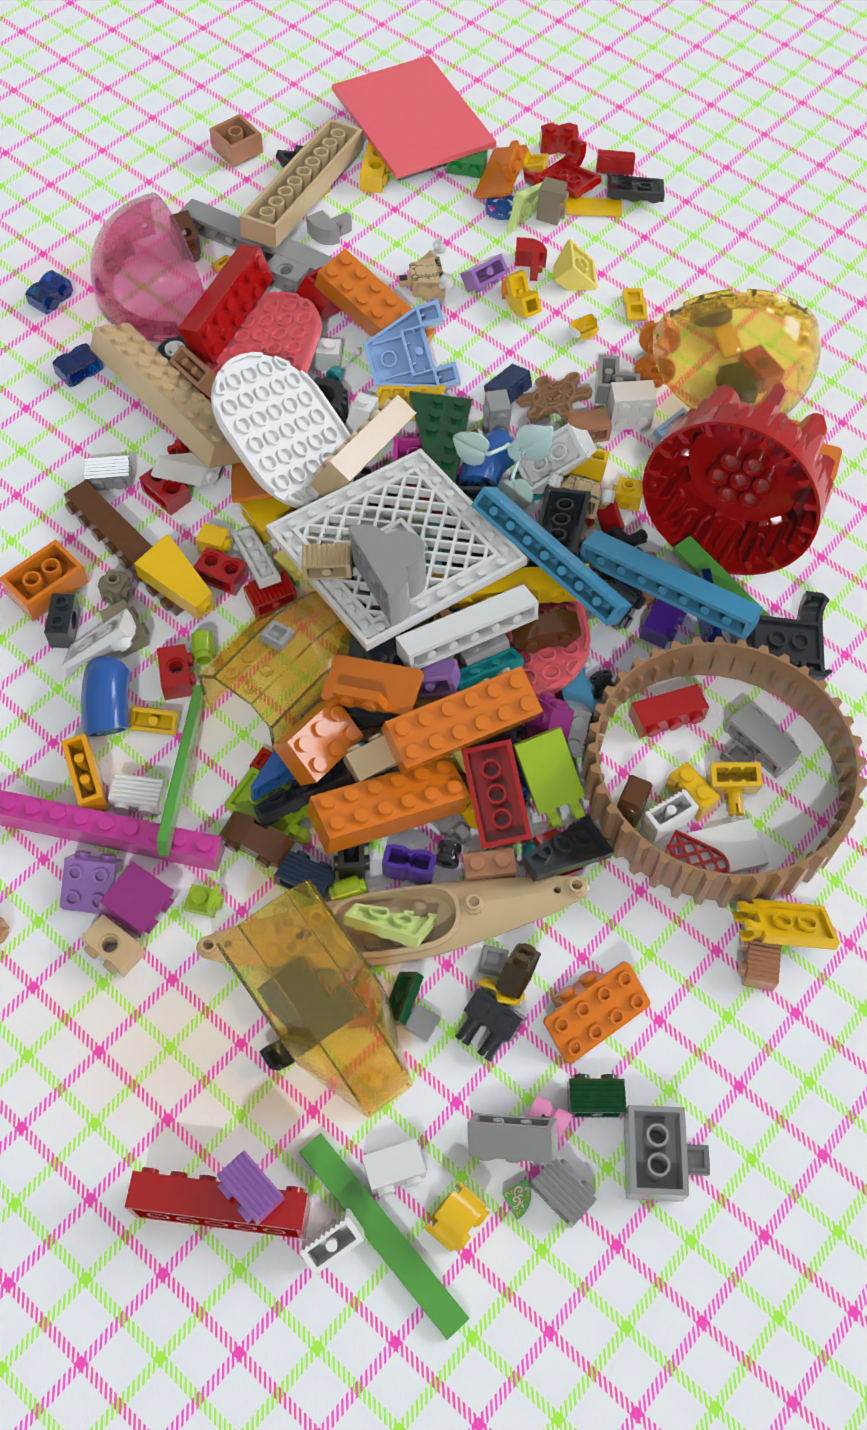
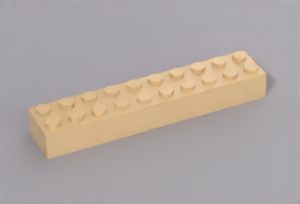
M329 118L240 215L241 237L276 249L361 152L363 129Z
M130 323L118 325L105 324L94 327L90 349L208 468L242 462L220 430L211 402Z

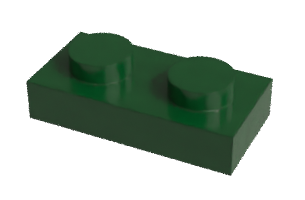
M399 972L381 1021L387 1025L406 1026L424 978L423 975L418 972Z

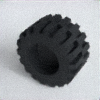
M315 377L313 381L345 425L349 415L346 388H343V384L341 382L337 383V380L334 378L330 380L329 377Z

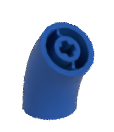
M494 428L484 435L490 443L487 451H492L505 445L507 442L512 443L513 441L511 436L501 428ZM508 449L491 456L485 455V461L480 465L473 466L463 461L457 479V486L498 488L503 474L515 465L514 460L508 455Z
M108 656L96 657L86 665L81 689V720L83 733L87 737L116 734L131 728L128 712V688L131 674L128 667L116 658Z

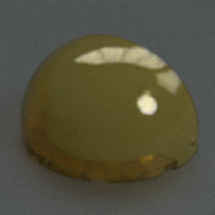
M748 288L747 292L732 293V289L710 292L683 302L682 307L677 310L671 309L661 318L653 329L655 363L668 388L691 409H697L703 399L709 398L713 391L723 384L732 387L737 392L740 402H745L752 406L761 401L772 385L781 382L787 391L781 412L788 415L803 400L816 377L821 358L820 327L817 318L807 307L802 308L798 305L797 300L780 293Z

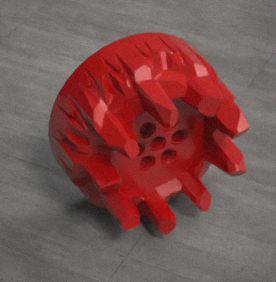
M781 382L772 385L761 401L752 406L748 403L740 402L737 392L732 387L723 384L716 388L709 398L703 399L697 409H690L681 419H678L671 425L647 461L642 481L643 498L647 512L658 532L673 548L691 536L728 574L760 575L780 570L792 564L811 546L833 491L834 482L830 476L835 460L829 455L819 453L827 430L824 415L812 413L806 416L798 425L791 422L788 416L781 412V407L787 393Z

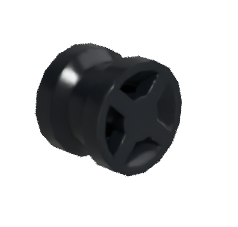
M600 670L589 677L590 682L595 687L594 693L596 697H603L607 686L614 687L615 682L612 681L613 674L611 670Z
M443 839L438 841L437 849L439 851L436 854V865L447 869L457 868L459 865L458 855L462 852V845L453 840Z

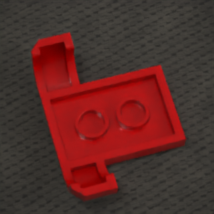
M577 138L568 140V149L562 159L540 173H532L527 168H523L524 179L528 185L534 186L543 182L545 177L567 182L568 197L575 200L602 183L601 175L580 167L586 155V142Z

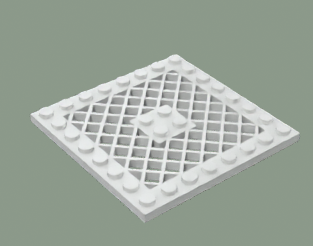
M422 449L406 455L266 525L269 535L301 573L302 545L319 543L321 545L323 543L332 544L336 542L350 543V541L341 540L342 536L349 537V529L345 528L346 524L373 525L380 528L385 534L393 531H409L416 535L421 533L419 537L425 545V559L431 560L430 564L426 563V572H428L426 586L419 595L410 599L409 615L398 625L391 627L382 611L371 610L373 605L379 606L371 592L370 596L359 594L360 590H370L366 583L363 582V578L356 567H352V576H358L357 581L346 578L308 580L366 651L527 565V557L508 538L471 507L473 501ZM406 484H417V487H409ZM387 494H398V497L387 496ZM403 495L414 496V499L403 498ZM419 497L430 498V501L419 500ZM368 503H377L379 506H368ZM384 505H394L395 507L394 509L384 508ZM400 506H402V507H410V508H411L410 511H407V510H399V509H400ZM416 508L427 509V512H416ZM432 510L443 511V514H432ZM349 512L360 513L359 517L348 516ZM365 514L376 515L375 519L364 518ZM381 516L392 517L391 521L380 520ZM413 520L424 521L423 525L413 524L412 522ZM429 522L440 523V526H429L428 524ZM329 523H340L339 527L329 526ZM445 524L456 525V529L446 528ZM310 532L320 533L319 537L309 536ZM326 534L336 535L335 539L325 538ZM426 534L437 535V538H425ZM442 536L454 537L453 541L441 540ZM458 538L470 539V542H458ZM428 547H434V550L428 551ZM439 548L450 549V553H443L438 551ZM455 550H458V551H466L467 554H466V555L455 554ZM472 552L484 554L483 557L471 556ZM436 561L447 562V566L436 565L435 563ZM452 563L464 564V567H452ZM433 573L444 574V578H435L432 575Z

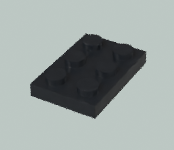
M608 174L607 197L613 200L629 199L633 202L646 200L650 203L664 202V179Z

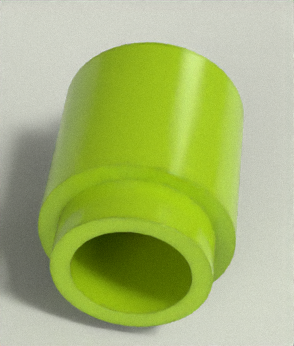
M198 629L190 636L192 658L198 665H208L213 662V658L216 655L214 634L207 629Z
M357 874L336 881L333 886L328 887L332 901L368 892L364 877L359 879Z

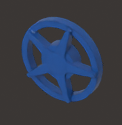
M514 196L488 198L485 203L486 213L494 219L509 221L511 215L509 212L512 211L513 205L507 199L513 201ZM488 205L494 207L495 210L491 211Z

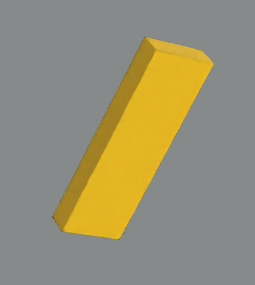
M568 197L565 207H567L566 215L622 217V199L580 197L575 200Z

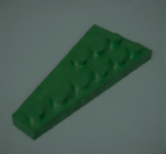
M409 391V400L412 409L416 412L414 417L422 450L456 483L461 458L456 451L453 436L456 433L467 431L472 399Z

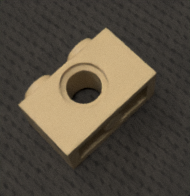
M103 914L81 937L85 945L83 950L94 960L97 957L103 960V967L113 975L119 973L122 977H125L146 954L139 942ZM117 944L115 950L106 952L109 945Z

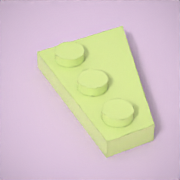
M542 182L516 193L513 198V207L507 230L513 233L517 229L516 225L519 222L524 223L531 211L534 213L537 211L539 188Z
M355 903L344 915L343 924L353 927L358 931H366L380 938L402 943L407 947L418 948L436 924L437 914L428 913L427 918L413 916L414 911L404 910V913H391L387 907Z

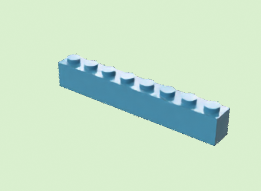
M483 487L471 504L472 508L606 626L615 625L621 621L632 606L625 598L497 487Z
M596 529L582 543L579 559L583 563H589V566L743 640L749 636L758 624L762 606Z

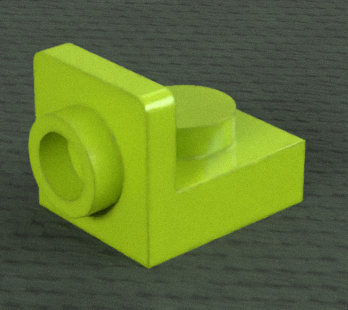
M191 884L183 907L184 911L215 918L217 910H221L224 903V895H222L220 886L214 885L213 889Z

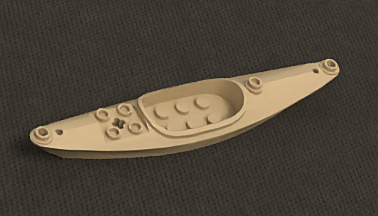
M552 876L533 882L531 877L434 883L376 891L346 899L320 903L233 926L202 937L197 943L196 950L203 959L240 965L286 967L299 956H304L311 968H347L369 963L371 967L390 966L442 955L535 922L584 898L589 891V885L585 879L579 876ZM355 903L387 907L391 913H404V910L414 911L413 916L427 918L428 913L437 914L436 924L418 948L407 947L402 943L383 939L366 931H358L353 927L343 924L344 915ZM307 938V942H301V939Z

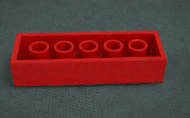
M240 244L178 327L189 351L201 361L210 363L216 361L274 280L260 246Z
M142 1167L141 1172L132 1171L125 1208L136 1218L306 1239L311 1202L308 1193H304V1189L301 1187L286 1186V1190L278 1189L283 1194L285 1200L257 1225L253 1220L249 1223L244 1220L236 1210L240 1204L234 1197L228 1200L217 1187L221 1182L216 1181L217 1177L200 1175L199 1179L188 1178L187 1173L180 1171H171L170 1175L159 1174L158 1169Z

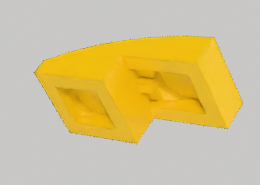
M528 148L521 170L524 167L528 171L534 172L545 170L550 160L548 153L531 155Z
M623 288L622 298L627 321H647L646 301H644L643 288Z

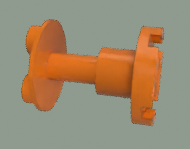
M662 319L661 322L655 323V320L648 321L641 327L639 344L648 355L638 359L634 369V373H640V381L653 380L655 388H660L662 384H666L674 378L676 367L674 362L667 357V354L677 349L680 340L678 327L674 323Z

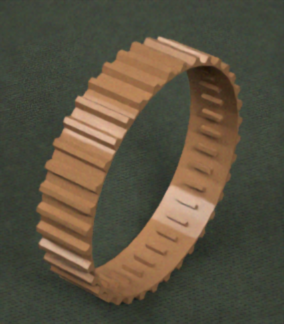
M716 636L714 642L704 643L700 637H693L691 644L682 645L678 641H673L670 648L665 651H661L657 647L653 648L649 658L645 661L638 657L632 661L629 673L622 670L617 673L614 687L607 686L605 688L601 704H597L595 707L582 757L584 758L581 778L586 780L583 790L585 796L583 798L592 801L588 815L592 820L599 821L601 825L600 832L606 840H610L614 845L613 850L615 852L613 856L615 858L624 857L631 863L629 871L633 875L642 872L649 877V886L656 888L661 884L670 888L671 897L676 899L683 893L693 896L694 903L697 905H702L703 901L707 899L716 900L719 908H726L729 901H745L750 903L752 898L757 899L760 897L763 900L773 901L781 890L790 895L796 890L801 881L808 884L820 868H825L856 822L854 818L863 806L864 800L859 796L867 786V779L860 776V773L867 762L865 757L858 755L862 739L860 736L852 734L850 729L854 723L852 716H844L839 709L842 704L841 699L829 696L825 691L828 684L824 680L815 682L808 676L810 670L808 667L802 666L797 668L790 664V656L786 654L780 657L770 654L768 646L761 645L758 649L748 647L746 640L739 639L736 644L726 643L723 637ZM704 675L740 680L757 686L780 698L795 709L815 730L832 759L838 779L839 809L834 816L837 822H834L826 835L831 839L828 840L824 837L815 853L810 851L803 860L797 863L793 862L788 867L771 872L754 874L720 873L701 869L677 860L656 848L642 837L622 816L613 802L604 782V773L601 772L602 754H598V752L601 751L604 736L599 734L606 733L609 718L615 716L616 710L622 704H625L627 699L640 690L658 682L677 677Z

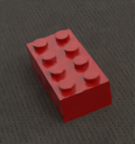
M511 739L462 749L461 752L482 850L490 851L496 847H508L532 842L531 829Z

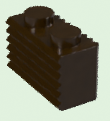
M518 943L504 963L505 965L495 986L496 990L515 999H520L533 976L541 953L530 944Z

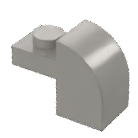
M321 210L306 217L307 233L316 242L323 245L339 244L340 236L352 231V219L348 212L330 218Z

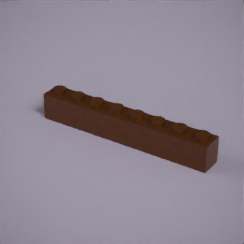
M86 480L64 493L67 511L71 515L75 514L80 524L85 529L88 527L98 542L102 541L110 555L115 554L118 557V561L124 569L129 568L132 571L131 573L138 583L142 582L148 593L152 597L156 596L166 611L170 610L175 616L185 611L138 577L134 563L153 546Z

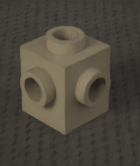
M109 568L106 574L99 579L98 589L103 602L111 605L123 599L128 602L134 593L130 576L123 571L117 572Z

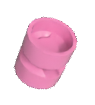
M538 1095L527 1116L542 1117L544 1114L550 1118H557L559 1143L573 1115L560 1107L553 1109L552 1102Z

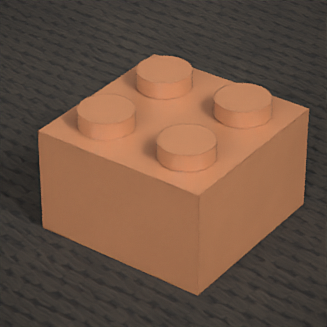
M241 114L209 128L212 148L232 167L263 153L261 133Z

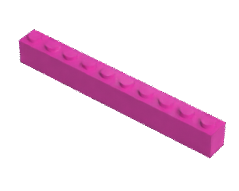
M0 790L1 826L218 872L225 850L221 836L176 827L169 857L160 856L156 841L160 827L159 823Z

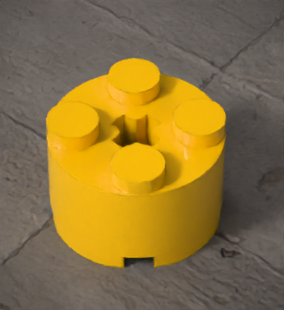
M461 1181L455 1185V1188L459 1191L457 1192L454 1189L452 1193H449L429 1218L433 1222L432 1226L427 1223L423 1227L449 1252L453 1250L456 1252L458 1250L461 1251L471 1238L468 1232L472 1226L474 1228L479 1227L490 1213L485 1209L487 1204Z

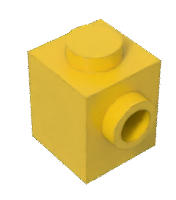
M203 523L195 539L199 554H202L206 547L220 550L226 554L231 551L233 546L229 529Z

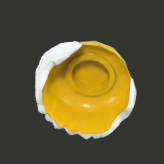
M588 314L569 323L570 336L580 341L591 340L597 335L601 327L600 319L595 314Z

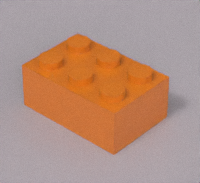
M56 539L0 577V582L6 595L32 621H35L49 610L52 593L73 594L89 582L83 565Z
M334 697L320 701L272 747L302 786L317 783L347 754L346 750L356 745L364 735L339 703V700Z

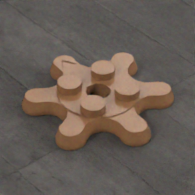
M571 372L560 381H551L548 376H541L535 380L537 390L532 393L521 394L516 399V403L521 408L533 407L527 412L528 419L533 423L540 421L548 414L554 413L559 414L562 419H568L573 415L574 409L572 404L577 401L590 399L593 391L589 386L576 387L580 382V374L578 372Z

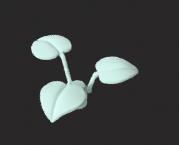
M524 425L517 431L516 438L512 443L507 442L505 445L492 451H487L490 443L486 437L476 432L456 433L453 436V442L461 460L473 466L482 464L485 461V455L491 456L508 449V455L510 458L515 459L516 462L510 480H501L498 489L525 511L533 500V489L527 481L523 479L515 480V474L525 453L529 459L534 461L541 460L547 456L553 442V426Z

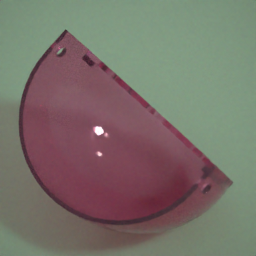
M150 192L126 202L116 209L104 222L94 241L90 259L91 284L96 303L103 316L111 324L130 323L147 341L163 342L165 339L173 337L183 338L178 327L203 295L204 288L185 238L166 203L157 193Z

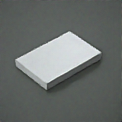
M751 818L685 833L724 853L729 860L730 874L764 867L769 863ZM680 837L681 840H682V842L688 841V840H686V839ZM692 843L684 845L687 853L695 851ZM697 845L698 850L703 849V847ZM708 851L700 853L703 861L711 859ZM713 852L715 858L719 857L716 853ZM696 854L688 856L691 864L700 862ZM723 859L717 861L720 869L726 867ZM713 862L705 864L707 870H716Z

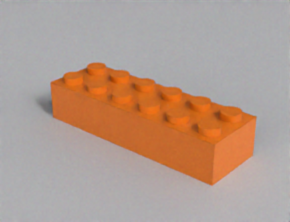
M343 249L317 272L315 287L371 337L412 310L405 301L347 249ZM435 328L425 330L428 344L432 341Z
M521 666L388 720L384 723L381 730L401 775L532 721L543 710Z
M447 756L401 775L399 770L310 796L307 814L326 855L463 813L467 808L470 794L450 756Z

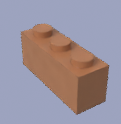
M181 345L169 362L199 390L211 398V389L217 374L196 355Z

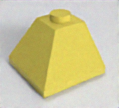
M569 239L553 265L555 282L566 290H596L598 285L594 259Z

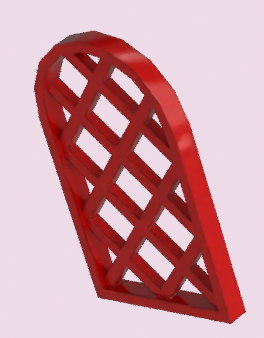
M675 829L669 844L666 846L665 853L669 850L671 856L675 859L685 857L688 864L693 866L701 865L706 870L705 864L713 862L716 868L713 871L720 873L726 871V873H729V860L724 853ZM676 836L678 843L671 845ZM680 837H682V838H684V839H686V840H688V841L682 842V840H681ZM692 843L695 851L687 853L684 845ZM697 845L703 847V849L698 850ZM681 847L683 854L675 856L672 848ZM708 851L711 859L703 861L700 853ZM713 852L716 853L719 857L715 858ZM696 854L700 862L691 864L688 856ZM723 859L726 867L720 869L717 861Z

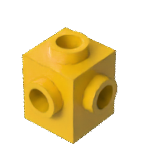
M619 476L618 484H613L612 490L616 491L615 499L618 508L639 512L643 495L642 481Z

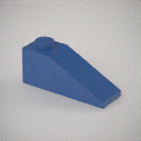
M275 750L251 785V799L253 802L295 778Z

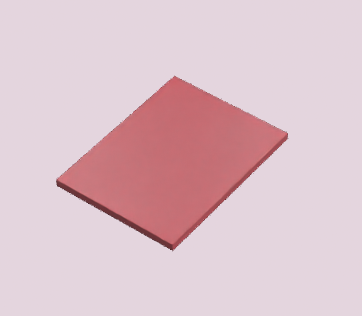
M429 55L332 84V91L357 126L363 129L364 136L395 179L496 147L497 141Z

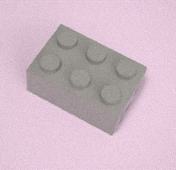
M628 1105L624 1116L626 1199L684 1202L689 1197L685 1107Z

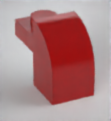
M517 237L515 266L530 267L529 281H537L538 273H542V268H546L547 248L537 239Z

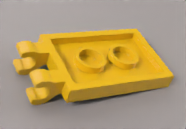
M752 898L750 903L738 901L736 905L740 912H732L734 921L744 924L745 930H739L742 941H752L760 937L762 943L829 950H837L840 944L825 906Z

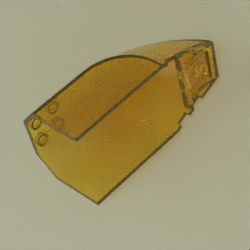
M316 590L275 608L252 621L198 674L205 705L210 709L228 690L232 691L250 704L269 727L271 743L273 745L300 721L301 713L321 697V692L331 670L334 657L336 655L348 656L352 633ZM273 620L295 631L294 637L281 652L260 641V634Z
M311 880L287 890L239 923L216 944L296 1064L366 1118L372 1117L413 1086L387 993L367 960Z

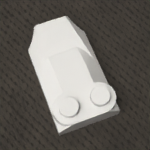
M567 423L553 432L552 446L545 458L534 461L529 459L525 453L519 463L518 470L523 480L531 485L533 495L543 494L547 487L550 488L547 481L551 472L564 476L588 460L597 451V448L587 430L575 428Z
M126 608L70 644L62 663L66 670V680L86 661L101 657L112 650L123 652L132 645L131 640L136 633V625L132 615Z

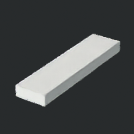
M248 527L232 533V538L244 561L247 563L259 589L281 582L280 575L254 528Z

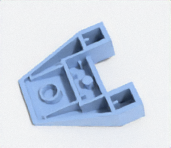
M438 299L417 305L363 343L375 386L404 385L411 387L418 385H445V390L461 386L456 362L435 367L425 330L444 325V318Z

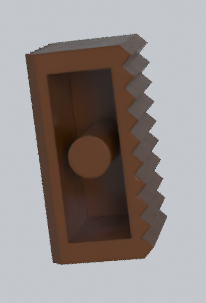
M629 775L619 798L617 808L630 825L636 828L653 785L647 780L635 775Z

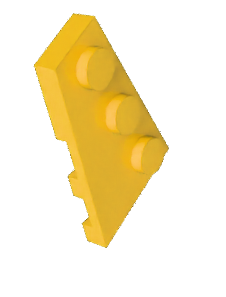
M379 385L375 397L379 398L380 410H382L380 406L388 398L392 401L397 395L412 408L409 400V391L444 395L446 386L418 385L407 387L404 385Z

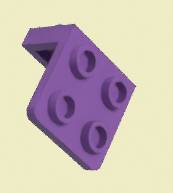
M77 850L75 854L65 857L60 907L63 910L107 915L98 908L99 901L114 884L116 873L123 870L124 859H116L115 854L108 853L100 854V857L91 856L90 851Z

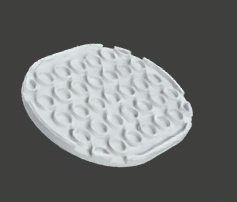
M260 352L244 353L233 357L220 369L211 389L213 413L225 438L255 481L277 500L300 509L322 498L310 483L316 478L313 475L314 472L321 465L326 467L323 462L331 454L337 455L335 450L343 442L349 443L347 439L350 433L316 383L304 371H298L291 366L289 361L278 356L263 355Z

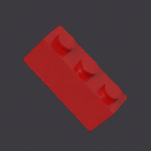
M694 684L633 702L628 715L639 738L646 736L654 737L662 731H674L689 723L698 724L702 722L707 715L709 705L699 685Z

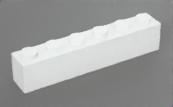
M523 584L397 636V655L406 667L421 669L537 620L539 602Z

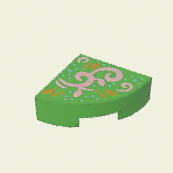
M528 1179L502 1194L516 1220H519L525 1214L530 1205L531 1187Z

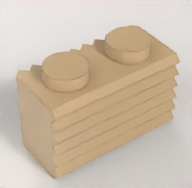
M350 543L303 544L301 563L303 580L352 578Z

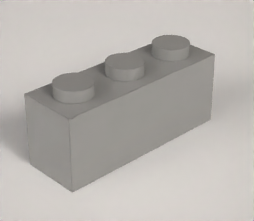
M749 702L728 718L723 729L734 740L737 739L755 754L754 759L757 762H761V766L775 779L795 764L802 752L793 741L787 739L776 725L771 724L761 711L754 708Z
M474 1113L467 1123L469 1157H478L482 1161H490L496 1158L505 1159L509 1163H518L523 1160L533 1161L537 1165H546L553 1163L559 1152L557 1118Z

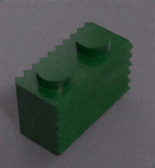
M589 1074L573 1075V1078H569L567 1082L568 1112L574 1118H623L627 1112L625 1079H617L616 1074H603L600 1078H590Z

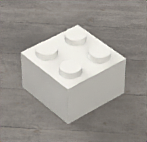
M653 380L611 382L606 410L612 424V430L651 428L657 404Z

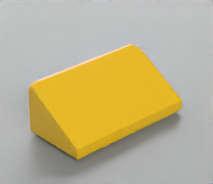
M131 706L129 719L131 728L129 730L177 736L182 711Z

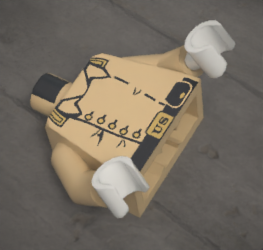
M440 238L433 241V250H429L419 260L410 262L409 274L398 275L399 287L411 286L413 297L428 300L445 298V289L449 290L453 286L451 282L453 280L452 276L449 273L443 274L440 257L437 256V254L441 255L446 251V247Z
M551 472L547 481L550 488L591 491V513L589 517L591 519H595L598 508L605 509L610 503H614L616 491L604 488L603 491H600V483L592 481L587 476L570 475L566 481H562L563 476Z

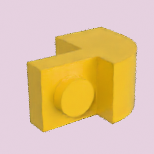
M521 269L504 276L508 290L505 298L508 306L516 316L526 319L542 312L539 294L536 291L529 290L525 270Z

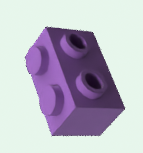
M501 253L491 256L461 272L460 276L467 292L475 290L478 293L485 290L487 284L491 283L492 285L501 281V277L509 273V270Z

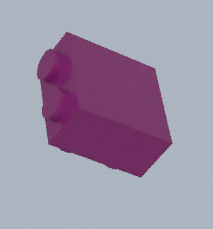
M541 692L540 695L535 694L543 712L536 719L524 723L521 740L559 726L567 743L574 710L568 707L565 701L556 699L553 693Z
M131 861L99 901L98 908L141 938L145 932L150 934L159 922L156 918L160 912L166 913L174 903L172 899L174 890Z

